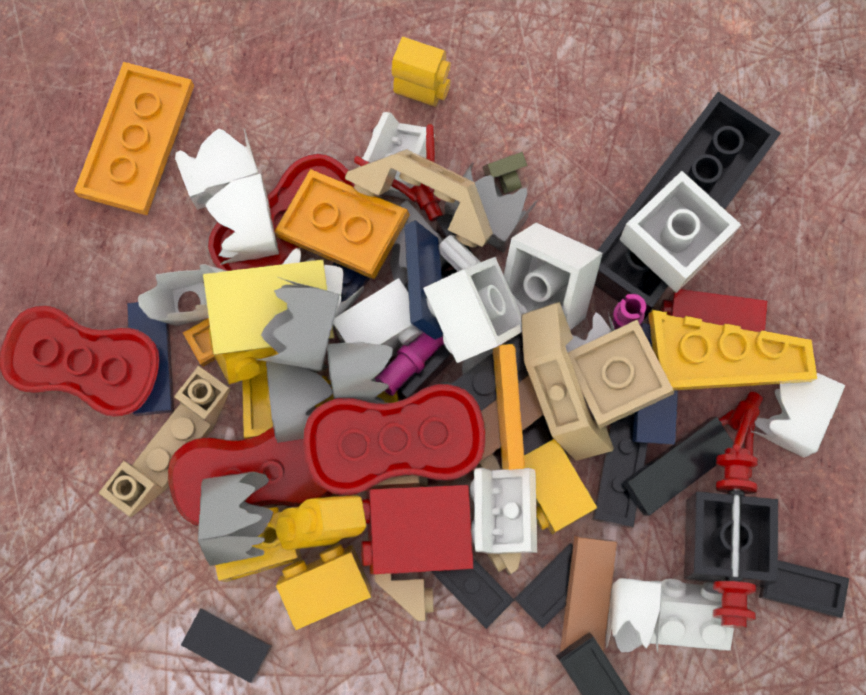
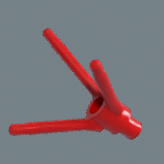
M428 124L426 126V159L435 163L434 126ZM359 156L354 158V162L359 166L370 163ZM394 178L391 186L405 194L411 201L417 202L420 210H425L430 222L436 221V218L443 215L439 207L441 199L433 194L435 189L423 183L420 186L415 185L410 188Z
M749 392L745 401H740L735 410H731L719 418L723 426L726 424L730 425L737 431L733 450L736 452L740 451L744 442V448L748 449L752 456L755 422L760 415L759 406L763 401V397L756 392ZM749 469V478H751L752 469Z

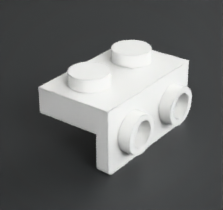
M383 112L378 125L373 130L372 139L362 159L371 163L406 149L426 158V127L399 123L392 113ZM397 171L395 179L412 188L414 185L402 180L399 177L400 172ZM392 186L387 192L383 193V195L409 199L405 194Z
M475 468L470 493L472 501L475 503V520L471 524V536L476 552L488 554L537 553L535 470L531 468L512 470Z
M676 579L651 581L663 584L658 644L731 650L734 628L721 626V619L712 617L713 609L721 607L722 598L721 593L713 590V582L698 585L683 583ZM654 631L651 637V644H656Z

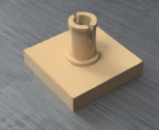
M638 320L568 352L582 393L599 428L674 394V390Z

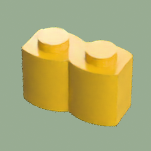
M402 36L392 60L391 71L394 77V93L436 107L439 99L444 101L451 80L447 79L451 62L446 61V51Z
M357 495L313 498L304 501L299 507L283 510L279 514L276 523V534L281 542V547L286 550L328 546L338 543L342 538L360 535L366 528L362 499Z

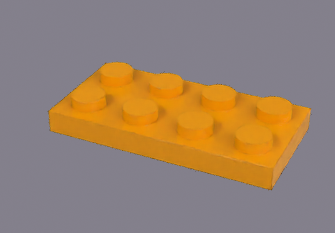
M123 62L75 187V194L80 198L147 216L194 89L192 80Z

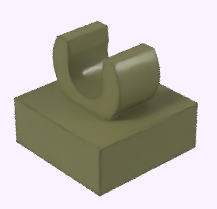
M523 152L484 165L482 168L485 176L491 175L493 178L499 176L500 185L505 194L522 188L515 170L527 166Z

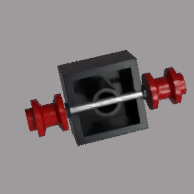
M733 448L725 449V454L716 457V464L724 468V479L716 482V490L727 494L696 491L686 500L684 579L713 582V590L721 593L722 598L721 607L713 609L712 617L721 619V626L747 628V621L756 620V613L747 608V596L756 593V587H766L778 582V499L745 496V494L757 492L758 485L749 480V469L758 466V458L750 455V451L745 448H741L738 452L734 451Z

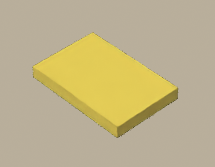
M323 260L203 274L214 355L271 347L261 334L275 315L288 309L287 303L279 299L274 290L286 284L294 285L285 280L327 290ZM333 327L330 330L329 339L334 338Z

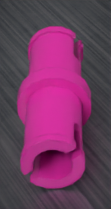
M628 294L625 296V300L622 299L616 305L612 321L615 330L635 320H638L639 324L643 322L646 303L641 296Z
M423 332L408 346L404 345L397 351L398 356L375 377V381L388 384L389 387L384 391L393 396L414 373L419 374L425 368L424 363L444 345L443 337L434 340Z

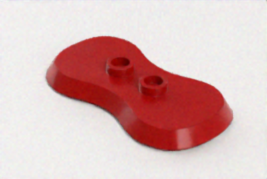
M324 154L308 155L291 164L282 175L276 187L266 197L268 198L267 202L269 203L268 207L270 208L274 231L310 169L354 187V183L345 179L349 170L333 157ZM217 222L208 240L209 254L217 268L226 271L282 265L294 249L300 248L278 238L275 234L279 254L221 264L231 259L219 256L223 250L222 243L235 231Z
M35 306L21 312L10 325L0 351L1 373L4 379L14 388L31 393L45 391L67 392L83 400L95 411L113 417L131 414L145 403L153 389L159 368L158 349L151 338L143 332L132 328L108 330L87 328L75 322L63 311L51 306Z
M438 384L424 388L412 396L394 403L377 404L353 398L330 400L316 408L307 419L304 428L303 447L308 470L317 485L333 494L353 495L366 491L376 484L395 476L417 475L435 480H454L468 474L476 468L482 459L485 449V427L479 405L469 392L454 385Z
M273 427L256 437L245 440L194 439L182 445L173 454L168 467V484L174 505L185 520L199 526L201 484L203 479L248 472L265 474L269 482L244 500L256 506L276 504L299 507L308 499L326 498L333 495V493L317 485L310 475L305 460L303 439L277 443Z

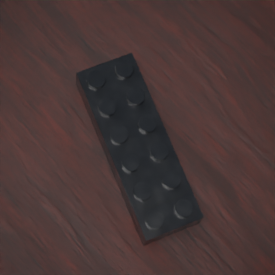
M717 92L597 250L603 254L594 285L618 302H621L622 299L625 300V296L628 294L641 296L646 303L645 320L669 286L619 240L626 224L681 171L726 210L781 133L720 92Z

